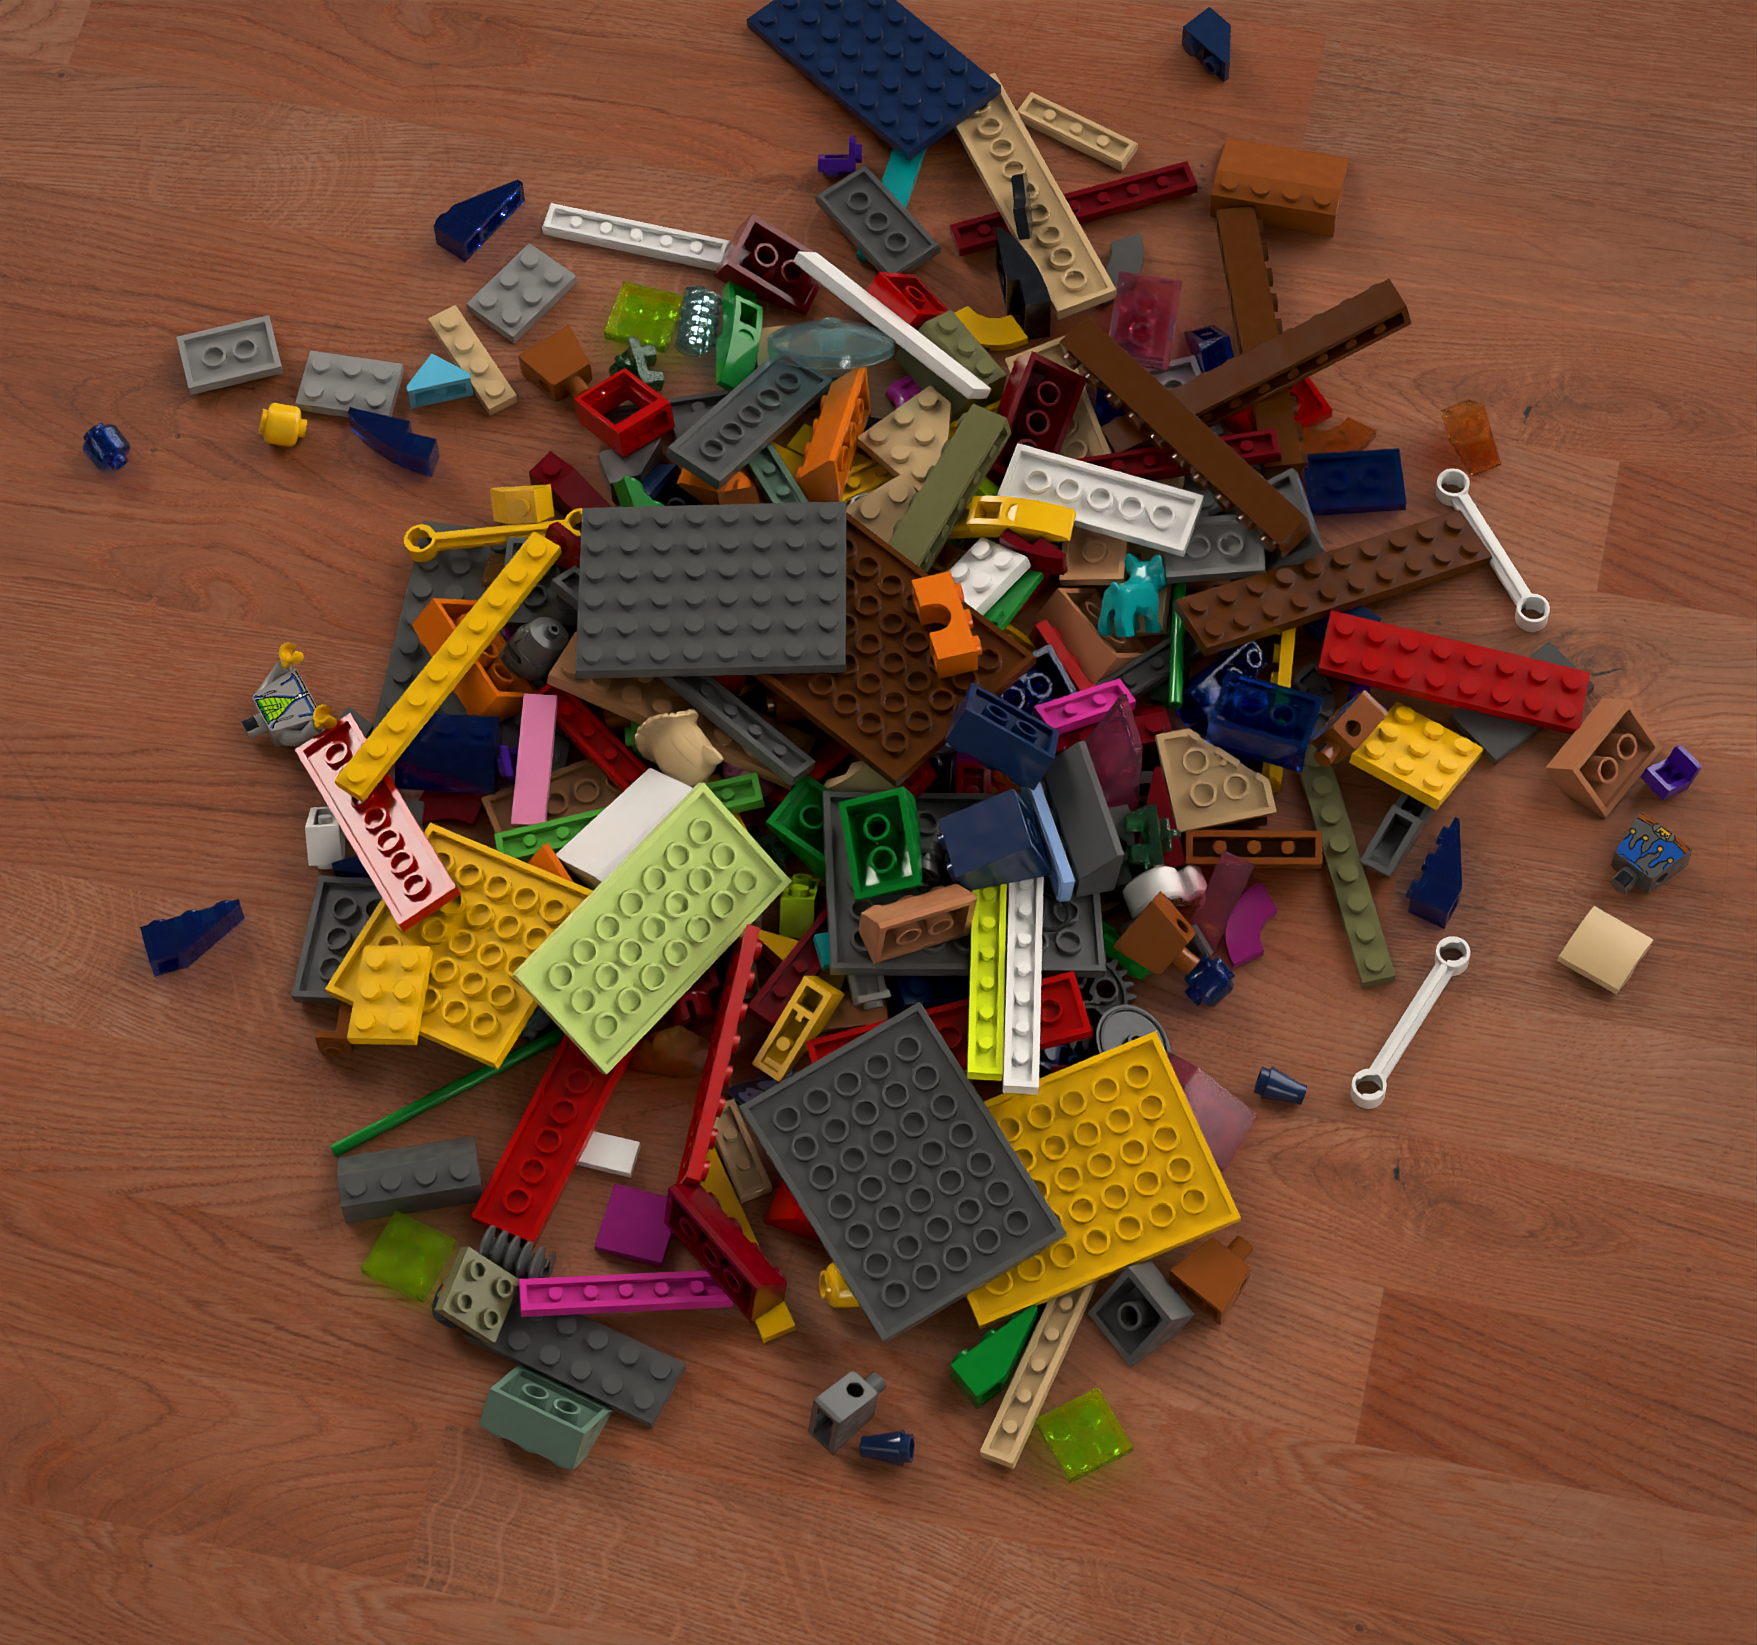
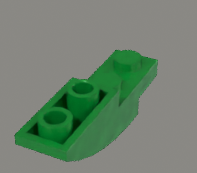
M729 281L722 289L723 333L716 340V385L727 391H732L754 371L762 331L763 307L756 304V293Z

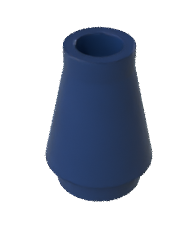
M1262 1066L1254 1087V1093L1261 1095V1099L1291 1102L1299 1105L1302 1104L1307 1090V1085L1296 1081L1273 1066L1270 1069Z
M904 1430L861 1437V1457H869L903 1466L904 1463H912L914 1458L913 1434H906Z

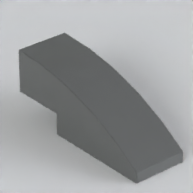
M1402 792L1396 804H1392L1360 859V863L1390 878L1421 835L1435 809Z

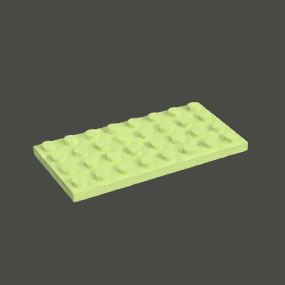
M698 783L512 974V977L602 1074H608L741 935L746 925H751L792 881L706 784Z

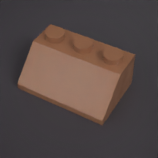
M1057 588L1035 617L1039 622L1046 619L1051 627H1055L1059 631L1063 645L1069 653L1077 657L1081 665V671L1088 680L1096 684L1148 651L1135 635L1131 637H1117L1114 617L1111 620V625L1113 626L1112 635L1099 636L1098 623L1103 598L1095 588Z
M1602 698L1582 722L1580 728L1573 733L1545 768L1562 792L1600 817L1606 818L1663 747L1629 699Z
M958 884L947 887L937 886L921 895H907L900 898L897 902L888 905L869 907L865 912H861L858 931L873 964L969 935L977 899L972 892Z

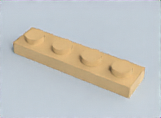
M456 305L428 318L430 328L455 365L469 372L472 390L490 416L518 402L516 393Z

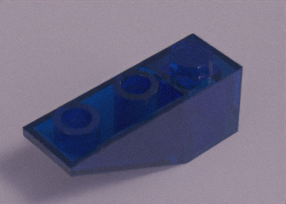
M1251 641L1234 647L1183 684L1182 707L1176 710L1186 726L1209 720L1269 664L1257 643Z
M1456 817L1449 828L1444 826L1436 840V845H1439L1435 854L1428 853L1421 867V871L1424 873L1420 881L1414 879L1406 894V897L1410 899L1409 913L1443 929L1446 928L1457 908L1462 892L1460 819Z
M239 899L220 901L214 906L202 910H188L181 916L167 920L157 919L146 926L140 927L154 976L189 967L244 920L245 917Z

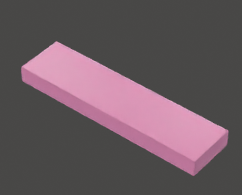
M524 693L511 817L512 826L525 827L547 821L559 699L557 695Z

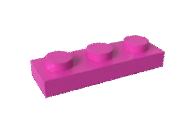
M1119 678L1034 706L1032 716L1057 729L1059 735L1133 711L1136 700Z

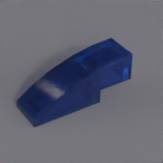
M349 407L348 417L351 430L365 444L401 467L432 477L440 457L437 439L413 434L410 421Z

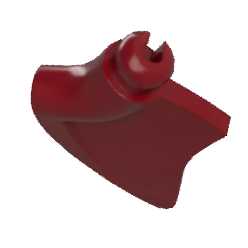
M466 763L453 766L436 777L421 795L419 801L425 803L423 825L443 821H457L474 826L483 807L481 797L498 792L499 787L474 777Z

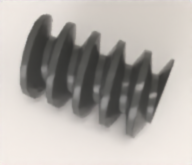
M491 1225L487 1229L478 1250L479 1254L518 1279L549 1278L556 1262L555 1251L546 1259V1248L544 1246H541L536 1253H532L534 1244L532 1241L529 1240L523 1248H520V1236L516 1235L509 1243L507 1242L508 1231H502L497 1238L495 1237L496 1226Z

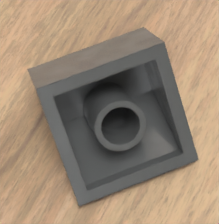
M1152 1261L1128 1266L1088 1311V1315L1129 1366H1134L1173 1339L1195 1315Z

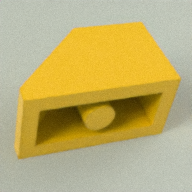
M551 484L490 489L494 521L505 524L538 523L555 516Z

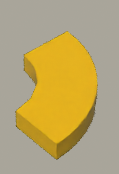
M969 306L954 313L982 347L990 348V351L1011 350L1028 344L1027 335L1012 315L1002 318H987L975 313Z

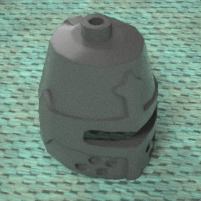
M539 617L521 626L506 643L498 657L507 669L516 676L530 681L542 680L550 673L569 643V633H567L559 621L550 617ZM513 650H514V651L516 652V654L521 658V661H520V660L517 658V656L514 654Z

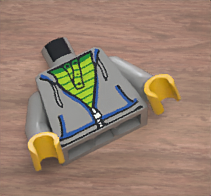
M287 642L281 645L279 649L281 660L277 661L252 697L257 714L241 721L242 727L249 739L267 732L274 746L299 747L314 736L322 733L326 729L325 727L334 728L337 725L336 718L329 715L333 712V708L323 704L317 706L296 668L292 669L291 664H300L304 659L302 652L295 651L292 654L296 644Z

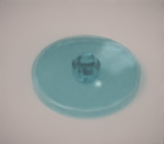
M834 317L786 326L772 332L767 338V352L772 359L786 365L808 369L833 370L870 366L888 360L896 351L895 340L884 334L874 325L859 321L841 320Z

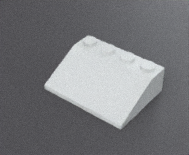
M649 768L556 853V856L566 869L594 891L693 788Z

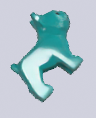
M1128 553L1125 556L1124 562L1130 579L1120 584L1112 582L1110 587L1104 592L1098 623L1099 636L1112 635L1113 626L1111 625V620L1113 617L1117 637L1134 636V631H1139L1140 629L1139 615L1144 617L1146 633L1161 632V625L1157 620L1159 609V596L1157 593L1167 586L1161 555H1155L1151 561H1140L1132 553Z

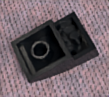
M997 228L996 268L1007 316L1020 315L1022 328L1028 340L1050 337L1051 300L1044 279L1024 247L1003 228Z

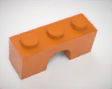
M951 571L912 580L913 602L921 626L931 623H940L947 626L942 630L929 633L930 653L939 679L978 670V656L982 655V647L978 635L972 636L970 629L973 628V620L970 610L963 609L962 602L965 600L960 582L954 583Z

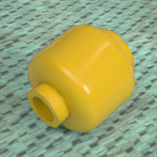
M272 403L269 405L268 410H262L259 434H263L264 440L269 444L293 447L297 443L298 437H305L307 419L301 418V410L296 406Z
M830 1263L827 1269L821 1271L819 1290L821 1298L826 1299L828 1304L834 1308L860 1307L834 1263Z

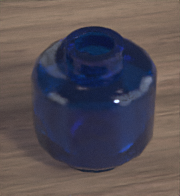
M99 423L84 435L83 439L85 442L82 449L98 470L112 469L117 471L128 462L129 459L126 456L130 452L131 445L115 425Z
M1203 957L1188 975H1184L1185 983L1188 986L1184 992L1197 1006L1203 1002L1208 1007H1215L1233 991L1234 983L1232 979L1235 975L1220 958Z

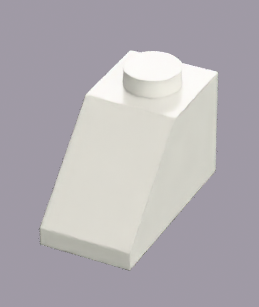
M329 807L311 808L305 825L309 866H317L319 869L335 868L338 864H342L344 860L345 834Z

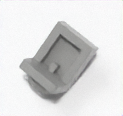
M846 975L853 1007L863 1005L864 1011L884 1006L883 1000L891 997L890 990L886 989L883 975Z

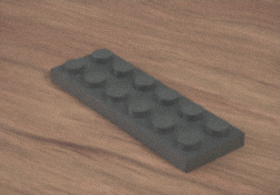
M781 347L673 442L667 449L666 457L719 490L829 390L832 379Z
M519 1285L495 1343L486 1344L467 1331L464 1334L466 1341L517 1365L520 1364L652 1429L686 1369L685 1363L581 1314L521 1317Z

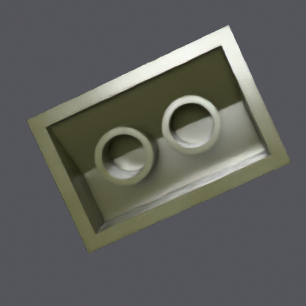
M952 310L926 321L917 331L989 386L992 390L987 399H967L904 348H901L895 354L897 362L921 390L930 385L951 402L952 415L950 423L960 419L963 413H967L972 404L984 408L1002 398L1007 375Z

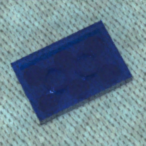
M1400 448L1307 454L1308 468H1303L1306 498L1313 516L1406 510L1407 502Z

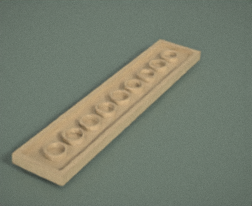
M996 73L989 75L999 84H1001ZM1001 84V93L954 128L1012 236L1024 247L1038 267L1047 286L1051 307L1058 320L1117 298L1114 284ZM1020 173L1027 174L1033 220L1032 237L1025 240L1018 239L1013 214L1014 199L1011 177Z

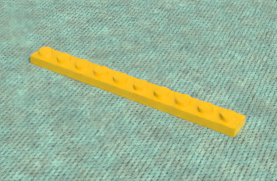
M535 531L529 536L335 778L334 781L337 787L361 802L365 801L562 554L559 545Z

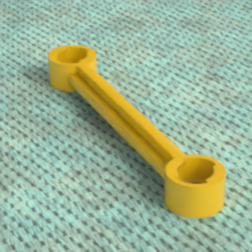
M582 508L571 511L564 520L436 533L430 526L420 524L411 527L406 532L404 544L409 556L414 561L428 562L434 559L439 551L507 544V537L529 538L534 531L545 537L549 524L557 521L581 539L580 530H575L573 527L582 522ZM420 538L432 539L431 543L423 549L413 545Z

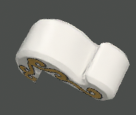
M1191 864L1178 871L1168 866L1152 868L1133 878L1123 890V897L1132 919L1140 915L1160 891L1174 906H1196L1204 902L1210 894L1201 868Z

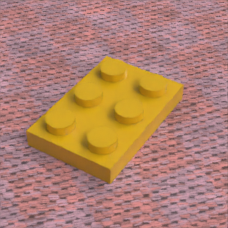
M364 945L347 1034L350 1044L417 1045L433 951L430 946Z

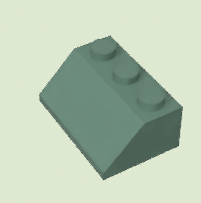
M519 1364L490 1388L478 1425L489 1430L495 1437L506 1438L520 1445L526 1452L537 1453L551 1460L557 1467L574 1470L587 1458L610 1417L612 1408Z

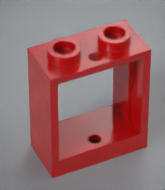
M626 368L574 398L579 423L624 458L675 427L671 403ZM627 400L641 409L616 425L602 416Z

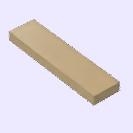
M1030 92L1017 110L1025 125L1120 171H1123L1138 150V143L1033 92Z

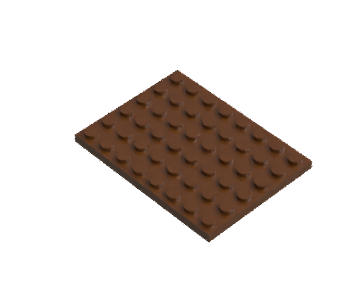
M847 513L846 672L758 674L753 676L897 788L948 743L945 741L948 727L971 682L999 697L1036 664V656L966 602H962L963 609H969L972 616L973 628L970 629L972 636L978 635L982 647V655L978 656V670L939 679L930 653L929 633L942 630L947 626L940 623L921 626L912 596V580L930 575Z

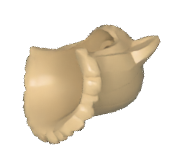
M689 709L679 711L676 714L664 713L649 717L637 728L634 738L636 747L641 752V755L647 760L656 762L663 774L690 787H694L698 783H710L709 778L714 772L716 765L723 761V757L712 747L710 741L697 726L698 712Z

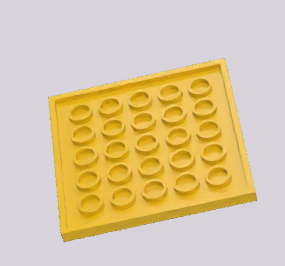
M430 823L424 833L461 894L405 932L400 928L382 898L325 990L329 996L353 1006L364 945L430 946L433 951L419 1035L498 1070L538 1006L535 1000L512 977V974L593 890Z

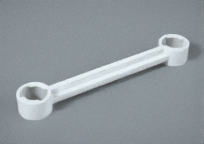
M1451 468L1444 470L1437 479L1435 491L1437 499L1444 505L1453 506L1456 511L1461 510L1491 553L1490 565L1517 606L1515 613L1517 625L1528 632L1540 631L1546 626L1550 612L1548 601L1541 595L1532 594L1469 496L1470 481L1468 476L1459 469ZM1444 483L1447 485L1454 484L1460 489H1464L1459 493H1449L1441 485ZM1523 608L1526 610L1533 609L1544 615L1539 619H1529L1522 614L1521 610Z
M1449 936L1438 943L1434 967L1369 1069H1363L1353 1077L1350 1093L1352 1100L1359 1107L1372 1109L1378 1107L1383 1102L1387 1078L1450 978L1463 973L1467 969L1470 947L1462 938ZM1453 948L1459 950L1464 957L1462 956L1456 961L1448 960L1446 962L1440 954L1445 949ZM1362 1081H1373L1378 1084L1380 1090L1373 1094L1364 1093L1361 1095L1356 1087Z

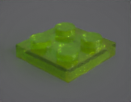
M623 281L604 331L605 339L665 353L684 305V295Z
M396 1210L361 1267L362 1274L423 1303L458 1246L457 1240Z
M1099 1387L1035 1418L1037 1428L1069 1484L1133 1452L1131 1442Z

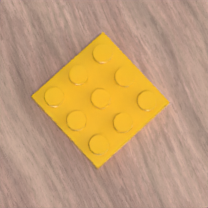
M1396 702L1381 723L1358 749L1352 753L1349 763L1437 810L1480 759L1484 748L1423 716L1410 707Z

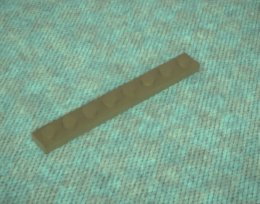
M1313 744L1293 748L1292 755L1315 831H1322V856L1361 989L1395 982L1396 975L1364 868L1360 863L1361 858L1333 765L1324 767L1317 763L1314 758L1317 748Z

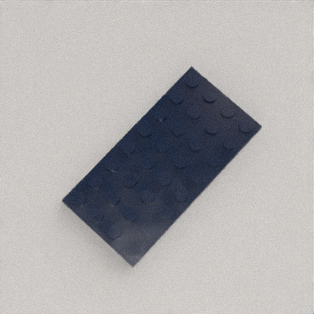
M773 0L746 19L747 26L752 32L908 161L912 160L1001 93V84L896 0Z

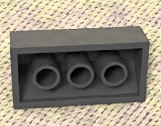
M1080 741L1057 755L1040 781L1075 879L1073 888L1075 897L1115 890L1124 857V852L1086 742Z
M475 1136L338 1157L337 1178L340 1203L346 1223L476 1203L483 1193Z

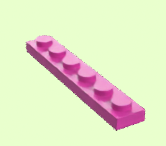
M706 1270L519 1279L521 1317L733 1307L732 1300Z

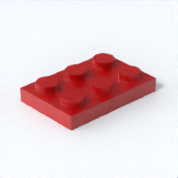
M1310 377L1295 383L1293 389H1289L1290 396H1296L1298 415H1294L1295 423L1301 422L1302 431L1332 417V408ZM1252 406L1224 420L1233 435L1253 432Z

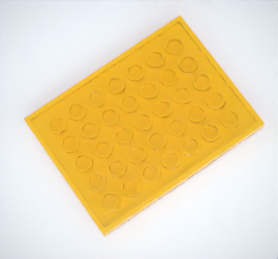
M1156 1031L1040 1078L1038 1095L1003 1093L984 1101L987 1109L1064 1228L1066 1237L968 1294L966 1298L979 1329L1007 1319L1013 1314L1025 1311L1034 1304L1037 1306L1120 1272L1128 1266L1139 1264L1241 1221L1240 1214Z

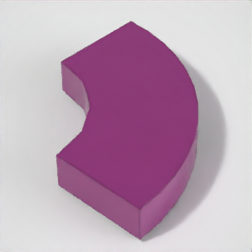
M1261 882L1251 887L1238 899L1228 917L1225 947L1233 969L1263 956L1264 949L1260 940V933L1265 923L1277 914V908Z

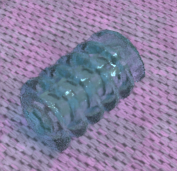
M689 286L685 288L677 340L675 342L676 349L681 354L689 357H698L716 347L715 339L718 336L716 328H718L720 323V307L723 304V299L718 293L702 286Z

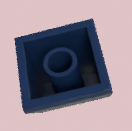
M1010 789L938 820L942 832L937 835L942 850L944 853H948L950 862L946 863L949 875L953 882L959 881L968 891L1053 874L1035 816L1014 789Z

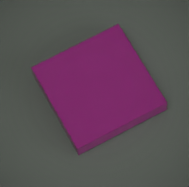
M614 1184L595 1242V1251L663 1267L673 1232L664 1223L667 1196Z

